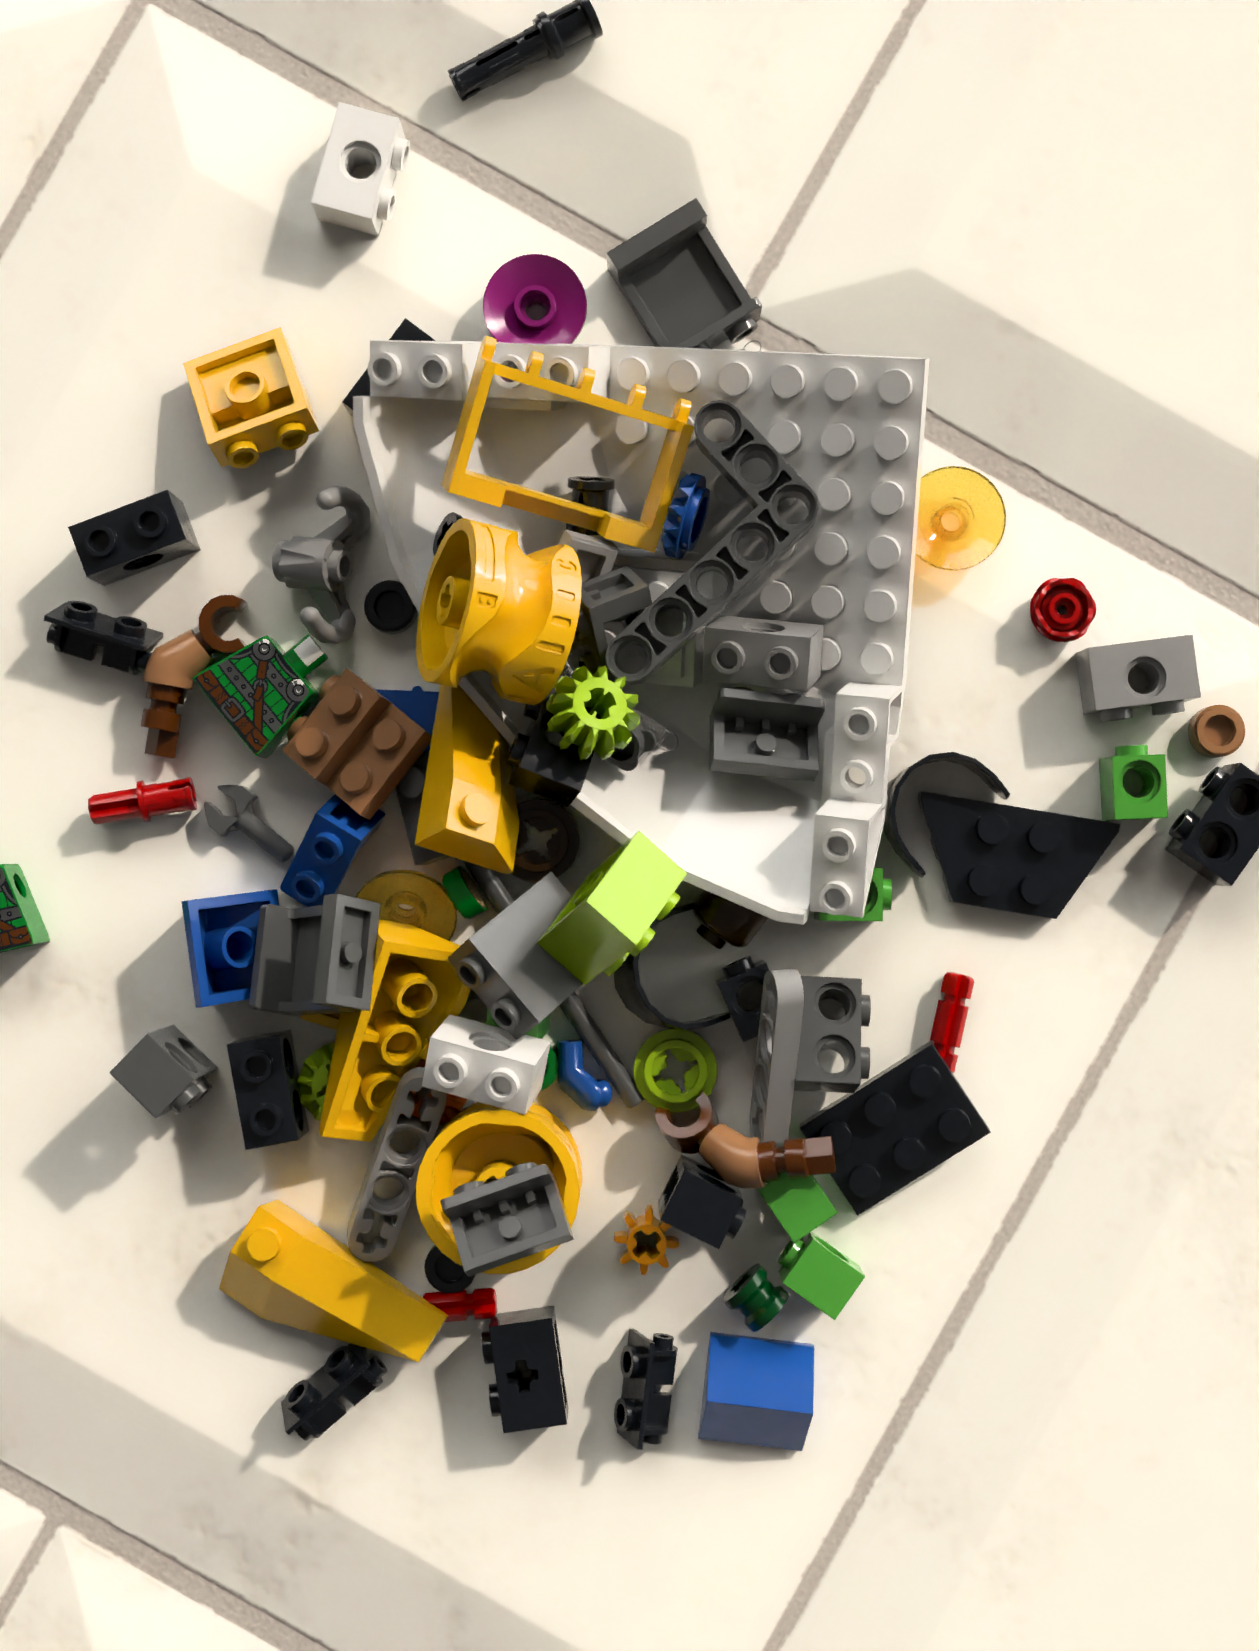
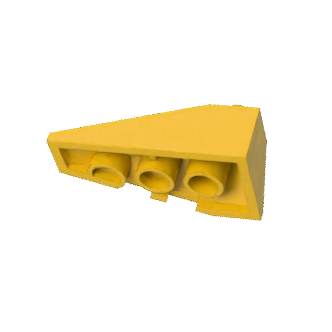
M459 684L457 688L440 685L414 845L508 875L513 873L520 825L515 789L513 785L508 784L512 774L511 764L506 763L509 753L508 743Z
M379 919L370 1011L340 1013L319 1126L321 1137L372 1141L385 1122L397 1085L403 1074L410 1069L416 1068L422 1058L424 1060L427 1059L430 1037L449 1014L458 1016L466 1005L471 988L462 983L457 976L456 969L448 960V957L460 945L413 925Z
M278 1199L258 1206L229 1253L219 1290L262 1319L415 1362L421 1361L448 1318L446 1313L427 1302L371 1262H365L356 1258L351 1253L349 1247Z

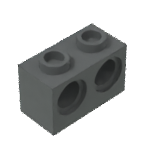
M801 976L804 990V1007L794 1090L854 1093L860 1086L861 1079H868L870 1072V1048L861 1047V1026L868 1027L870 1023V995H862V979ZM826 998L839 1001L845 1010V1017L839 1020H830L824 1017L819 1010L818 1002ZM827 1049L836 1051L843 1058L844 1070L838 1073L825 1071L818 1062V1053Z
M173 1024L147 1033L109 1073L156 1119L171 1110L178 1115L187 1107H193L212 1088L213 1085L207 1079L218 1067Z

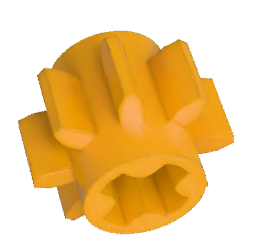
M647 1205L645 1215L637 1218L629 1211H626L624 1218L629 1226L628 1230L614 1232L615 1242L627 1244V1249L620 1256V1262L625 1264L633 1259L640 1264L642 1275H646L648 1265L656 1262L662 1267L668 1268L669 1262L665 1254L666 1248H678L680 1244L679 1238L666 1235V1231L671 1225L653 1216L652 1205ZM642 1230L646 1235L656 1232V1247L651 1249L647 1244H643L638 1248L636 1246L637 1232Z

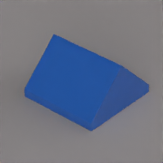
M277 889L182 901L196 1008L250 999L260 907L266 904L279 906Z
M710 1332L698 1439L802 1451L813 1417L814 1345Z

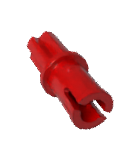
M191 777L146 785L144 781H139L134 789L93 795L88 799V810L94 824L142 817L143 822H151V817L197 810V798Z

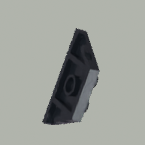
M923 791L918 794V803L920 809H923L932 838L930 841L933 851L942 869V879L949 902L1057 919L1120 829V824Z

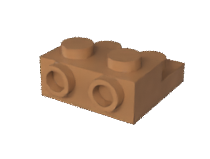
M346 668L341 676L334 675L324 682L319 692L321 701L309 717H300L291 724L287 732L289 742L282 751L315 780L327 786L359 815L370 820L431 743L432 735L370 684Z

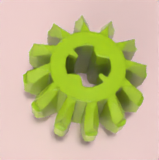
M583 665L576 668L572 678L565 676L558 680L554 686L556 694L551 695L547 700L546 710L554 715L547 723L548 731L564 733V737L559 743L560 750L569 748L573 743L578 746L580 760L587 759L593 750L603 760L613 754L614 747L624 749L632 740L630 731H634L639 725L641 716L632 711L638 703L639 695L624 694L622 691L626 684V676L617 678L612 682L608 680L606 665L599 667L593 676ZM585 707H589V708H590V712H589V713L587 712V710L585 709ZM597 713L599 714L601 719L596 718Z

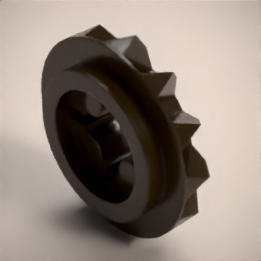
M532 799L517 804L520 825L514 868L511 874L528 882H538L549 872H552L556 878L561 876L572 865L578 852L579 834L573 818L564 808L548 800ZM528 821L531 827L535 826L539 832L547 829L550 831L555 827L558 829L546 843L549 849L548 854L551 857L550 861H547L544 855L541 856L537 850L525 851L519 855L517 851L523 848V844L529 840L526 832L528 829L524 822Z

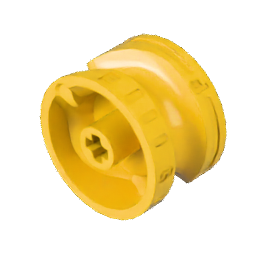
M467 518L458 519L453 523L443 537L434 556L420 605L416 637V658L418 670L424 681L457 688L461 679L472 671H486L490 674L493 687L502 699L528 705H536L542 702L554 688L564 669L577 628L582 579L580 563L574 549L569 545L560 544L525 556L518 545V532Z
M475 1102L463 1108L455 1117L450 1119L427 1149L420 1164L416 1181V1205L421 1223L428 1237L444 1255L455 1263L462 1266L450 1219L443 1213L440 1201L453 1196V1190L465 1183L483 1181L487 1184L495 1181V1178L498 1180L506 1177V1171L519 1164L534 1162L537 1166L541 1164L548 1166L556 1179L570 1228L572 1227L580 1199L582 1162L578 1146L571 1132L547 1108L533 1102L524 1115L481 1102ZM560 1245L481 1273L510 1274L526 1270L545 1260Z

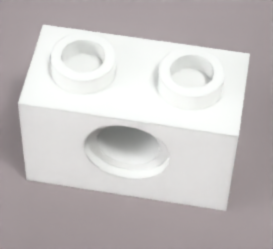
M338 102L310 202L320 221L379 236L382 221H390L394 212L396 190L392 189L396 171L403 172L409 158L410 140L405 138L399 118ZM361 164L376 166L374 173L368 178L356 179L352 177L354 169Z
M449 1014L430 1037L422 1087L525 1115L542 1089L551 1041L525 1034L519 1039H515L503 1028Z

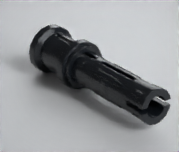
M575 0L549 15L543 11L532 20L533 25L523 32L489 48L467 62L447 70L462 102L547 56L550 59L555 58L556 60L563 57L564 49L590 35L594 39L602 36L601 24L590 0Z

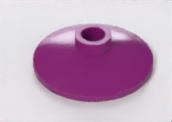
M527 254L506 262L493 274L484 293L483 314L487 328L492 337L496 339V342L572 344L583 329L587 315V299L579 277L567 264L548 255ZM532 305H541L545 308L546 313L541 319L532 320L526 315L528 308Z

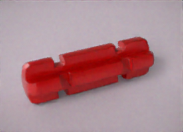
M947 972L943 977L940 991L945 993L943 1000H938L930 1040L934 1042L938 1052L954 1073L958 1055L954 1054L955 1047L960 1048L969 1009L968 1006H965V1000L971 999L974 980L967 975Z
M493 1288L474 1289L472 1294H467V1291L463 1290L457 1293L432 1292L423 1295V1299L448 1315L445 1322L466 1321L468 1316L473 1315L475 1320L490 1319L495 1317L497 1313V1296Z

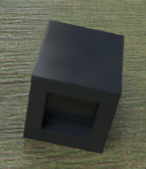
M751 956L724 966L722 970L725 977L716 980V984L743 1042L758 1036L761 1005L753 1010L741 1008L736 999L737 991L741 985L749 981L758 982L763 986L765 974L769 971L765 961L761 960L753 963Z

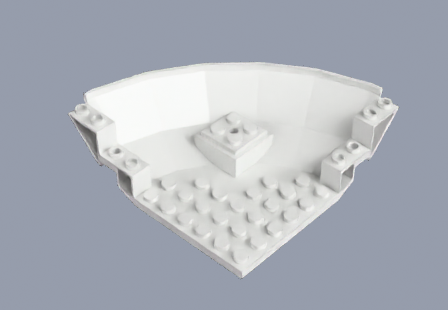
M370 340V360L367 367L370 377V396H353V425L390 561L418 613L427 576L434 559L433 543L441 522L449 513L454 512L463 518L518 532V545L525 556L544 548L559 545L564 529L566 530L565 522L502 504L501 508L449 493L441 486L482 341ZM496 342L495 353L492 357L493 362L507 366L512 361L517 365L518 370L525 372L530 353L532 351L544 354L540 377L576 388L582 369L584 367L595 370V379L591 393L627 404L631 388L634 384L645 386L646 395L641 409L666 417H672L679 398L691 401V410L687 424L694 426L696 414L702 406L717 400L730 402L742 412L817 496L819 509L815 523L810 531L716 618L720 615L824 625L820 678L808 691L702 680L704 628L648 680L641 684H625L622 689L624 694L639 695L638 703L634 709L639 710V712L641 711L643 715L645 714L650 717L652 721H657L659 725L661 724V726L666 727L668 731L674 734L667 733L662 741L664 733L653 750L644 752L638 758V766L631 771H624L618 766L609 763L606 759L601 760L594 751L581 792L570 805L622 845L636 832L640 831L687 873L683 881L772 920L804 925L808 919L809 911L863 918L887 813L890 747L898 739L906 686L930 358L630 345ZM493 374L466 470L572 501L573 489L567 486L569 477L611 478L615 480L614 489L609 491L608 512L639 521L668 429L517 381L513 382L508 378ZM722 418L711 420L704 428L705 436L717 443L730 439L735 431L733 425ZM694 429L675 490H677L681 479L686 475L695 473L705 476L706 488L710 490L706 520L694 549L691 552L687 551L680 560L666 556L661 540L665 530L664 526L655 553L609 540L601 535H589L611 541L618 547V554L611 571L629 566L649 586L652 603L754 510L700 451L696 444ZM760 458L747 460L740 469L742 476L752 483H761L768 479L772 473L769 464ZM787 498L777 507L780 518L786 523H800L808 516L807 506L797 498ZM746 535L738 542L737 552L740 557L747 561H759L767 554L768 546L760 536ZM706 572L698 579L696 589L704 598L716 599L725 593L728 582L719 572ZM643 608L635 612H637L640 615L646 608ZM666 609L657 618V629L665 636H677L686 628L687 617L680 609ZM626 620L609 621L603 624L608 646L628 626ZM634 644L625 646L617 656L618 668L627 674L639 672L646 664V651ZM576 646L573 653H569L565 665L570 666V668L572 667L574 671L580 667L578 657L584 654L583 647ZM472 671L461 679L460 687L510 745H512L517 733L526 734L531 720L523 716L526 704L502 699L494 689L490 674L486 671ZM746 687L757 692L775 694L799 693L806 697L823 699L825 701V711L818 724L819 773L815 781L710 771V714L719 690L721 688ZM545 730L547 739L554 745L560 746L559 743L563 736L559 732ZM675 735H677V737H678V739H679V744H678V746H677V738H676ZM857 767L863 770L866 776L865 783L857 784L853 782L849 777V769Z

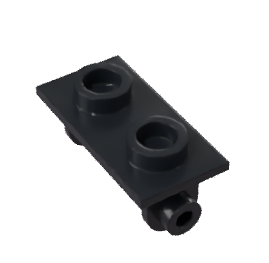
M82 601L65 602L44 615V621L52 623L47 632L46 640L47 643L54 645L56 651L92 661L96 656L97 645L104 646L101 665L135 676L139 672L144 673L147 661L152 654L146 652L147 649L163 638L162 632L147 628V623L140 619L128 616L114 618L97 612V607Z
M629 1329L628 1344L621 1353L620 1364L624 1377L621 1398L615 1404L614 1421L617 1433L637 1450H642L643 1442L660 1444L662 1435L668 1433L672 1395L668 1392H654L655 1385H673L678 1348L673 1345L674 1337L671 1335L656 1333L653 1334V1340L651 1341L637 1330Z
M349 1343L347 1346L337 1348L328 1357L324 1366L307 1380L296 1383L281 1402L285 1432L290 1435L293 1431H296L305 1441L312 1436L319 1438L347 1413L345 1406L337 1398L343 1395L354 1406L383 1383L382 1376L387 1373L384 1363L375 1355L369 1359L365 1347Z

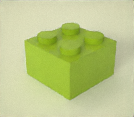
M638 831L589 873L537 944L584 985L602 972L609 977L622 965L629 954L635 957L649 944L656 933L650 928L655 918L658 921L662 920L678 903L680 896L675 890L687 873L645 835Z

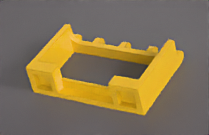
M484 336L441 486L449 493L500 508L504 504L589 529L606 539L655 553L694 426L687 424L691 410V401L679 398L672 417H666L641 409L646 395L645 386L634 384L631 388L627 404L591 393L595 379V370L585 367L582 369L576 388L540 377L544 354L532 351L530 353L525 372L493 362L492 357L496 349V339ZM493 374L668 429L640 520H633L466 470Z

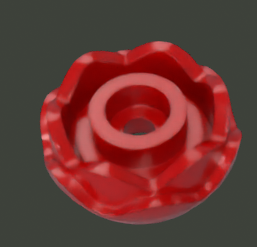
M1051 578L1038 587L1030 602V618L1034 627L1042 636L1056 642L1073 641L1085 635L1096 615L1094 599L1086 586L1075 578ZM1058 606L1065 607L1066 613L1064 615L1058 613Z

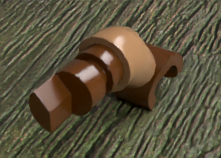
M220 595L211 599L202 608L199 616V632L197 634L191 629L155 648L151 654L142 682L148 683L145 698L151 699L150 709H143L141 727L149 728L145 754L175 758L182 715L176 714L177 704L184 705L186 690H192L194 681L192 678L207 669L215 661L212 656L215 652L219 651L231 655L247 646L239 638L225 641L218 633L220 618L230 611L242 613L248 604L245 600L234 595Z
M704 1092L696 1099L701 1110L700 1117L690 1126L677 1127L675 1119L668 1109L657 1107L655 1110L657 1125L672 1148L685 1154L699 1153L729 1185L739 1188L758 1189L764 1188L765 1182L778 1181L780 1174L787 1173L789 1179L836 1173L835 1154L831 1136L786 1139L784 1146L777 1147L775 1141L760 1142L759 1137H746L724 1123L719 1124L716 1110Z

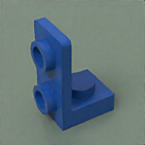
M334 794L315 813L280 885L281 891L306 907L323 905L324 895L337 893L357 852L378 830L386 813L378 809L374 816L368 820Z

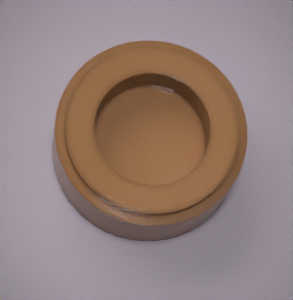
M1226 705L1209 706L1199 710L1192 717L1188 727L1189 741L1193 748L1203 756L1210 758L1227 756L1234 753L1243 743L1245 724L1240 714L1233 708Z

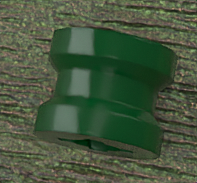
M758 1263L750 1267L733 1283L724 1295L723 1302L730 1310L738 1309L745 1316V1325L752 1332H756L762 1329L779 1313L787 1302L789 1293L782 1286H774L767 1279V1271Z

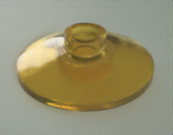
M947 466L925 474L921 477L915 555L926 564L946 571L965 570L982 563L996 550L1002 540L1006 527V509L998 489L987 477L966 467ZM950 513L958 518L959 527L957 530L949 531L943 527L941 518L944 514Z
M404 869L386 871L366 881L355 896V898L381 903L379 915L381 920L413 925L448 941L451 940L455 932L457 909L451 902L447 889L436 879L424 873ZM400 904H406V905H410V906H412V907H414V908H412V909H403V908H401L399 905H400Z

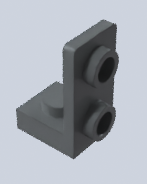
M624 566L582 582L580 611L575 637L579 641L581 640L584 654L578 657L579 666L582 667L584 665L593 676L599 667L606 665L608 680L612 682L616 679L606 664L605 655L608 644L603 624L609 621L626 620L633 616L635 611L649 607L652 604L649 586L629 566Z

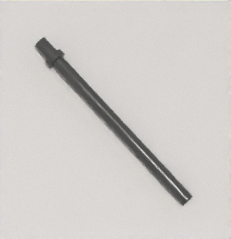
M463 861L497 914L514 902L494 870ZM575 992L572 993L559 1005L626 1107L628 1109L635 1107L644 1098L639 1092L634 1079Z

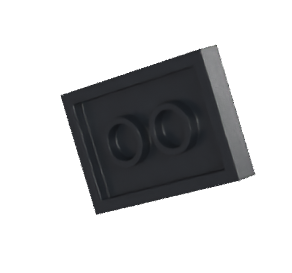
M929 1041L860 1085L854 1093H847L801 1122L799 1126L806 1139L832 1137L836 1173L829 1174L857 1216L991 1133L990 1128L932 1041Z

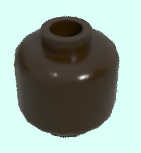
M706 890L694 902L693 913L701 922L696 931L718 949H722L726 943L734 947H746L768 920L766 916Z

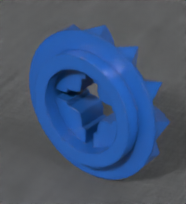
M695 473L686 475L680 480L678 489L674 491L673 500L668 507L667 518L663 525L665 530L661 539L665 555L678 560L682 559L687 551L691 552L700 537L710 501V490L706 488V478L703 475Z

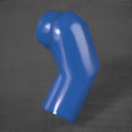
M582 1040L557 1041L558 1084L560 1089L581 1109L596 1111L598 1108L606 1107L612 1099V1088L606 1080H595L583 1070Z

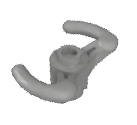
M333 486L321 491L316 497V502L323 510H329L337 506L344 507L346 515L313 538L293 536L290 541H280L276 545L272 556V569L275 578L280 582H285L288 588L307 589L331 622V624L327 623L314 607H305L300 613V619L308 632L320 642L328 644H338L347 641L353 635L356 619L345 598L344 583L348 581L352 573V558L349 553L352 544L368 530L370 525V510L361 496L348 487Z

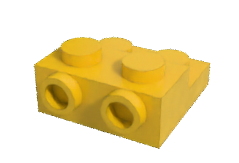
M281 327L183 363L207 444L221 467L227 465L234 468L249 467L257 462L260 453L278 446L284 450L298 449L306 444L308 435L319 432L306 390L299 378L287 339Z

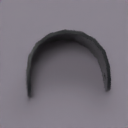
M956 752L928 755L903 770L887 790L889 799L883 826L884 834L895 853L921 878L926 875L925 871L909 853L898 834L895 807L900 787L910 773L919 766L932 762L948 761L964 765L977 774L999 797L1007 800L1010 797V793L991 770L975 758Z
M694 903L673 908L660 921L655 918L650 928L653 929L656 924L672 915L693 909ZM640 953L635 957L629 954L622 965L614 972L615 989L625 1007L645 1023L669 1029H692L708 1027L730 1018L729 1012L689 1022H677L666 1018L650 1004L640 984L638 967Z

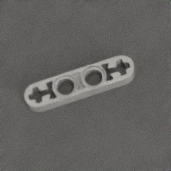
M797 969L769 970L766 972L763 982L750 1108L751 1137H759L760 1142L775 1141L777 1147L784 1146V1141L789 1137L802 1025L804 990L802 979Z
M425 1067L410 1069L403 1074L397 1085L348 1222L347 1237L350 1251L356 1258L365 1262L382 1260L393 1250L416 1189L420 1164L427 1149L433 1142L446 1106V1093L430 1089L431 1095L434 1097L425 1096L419 1108L420 1119L412 1115L414 1099L413 1093L410 1091L418 1092L421 1089ZM402 1130H411L420 1137V1141L412 1151L398 1152L390 1146V1140L393 1135ZM386 1177L398 1179L403 1184L400 1194L390 1199L378 1197L373 1192V1187L379 1180ZM374 1211L381 1215L379 1219L380 1236H374L371 1243L364 1242L362 1233L370 1231L374 1221Z

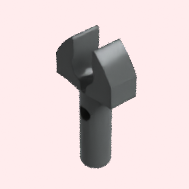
M221 785L217 787L225 795L233 798L236 803V811L240 815L239 817L225 816L211 802L204 803L208 825L220 836L226 837L230 831L241 830L279 862L283 863L292 856L294 847L254 815L253 803L258 796L247 787L238 785Z

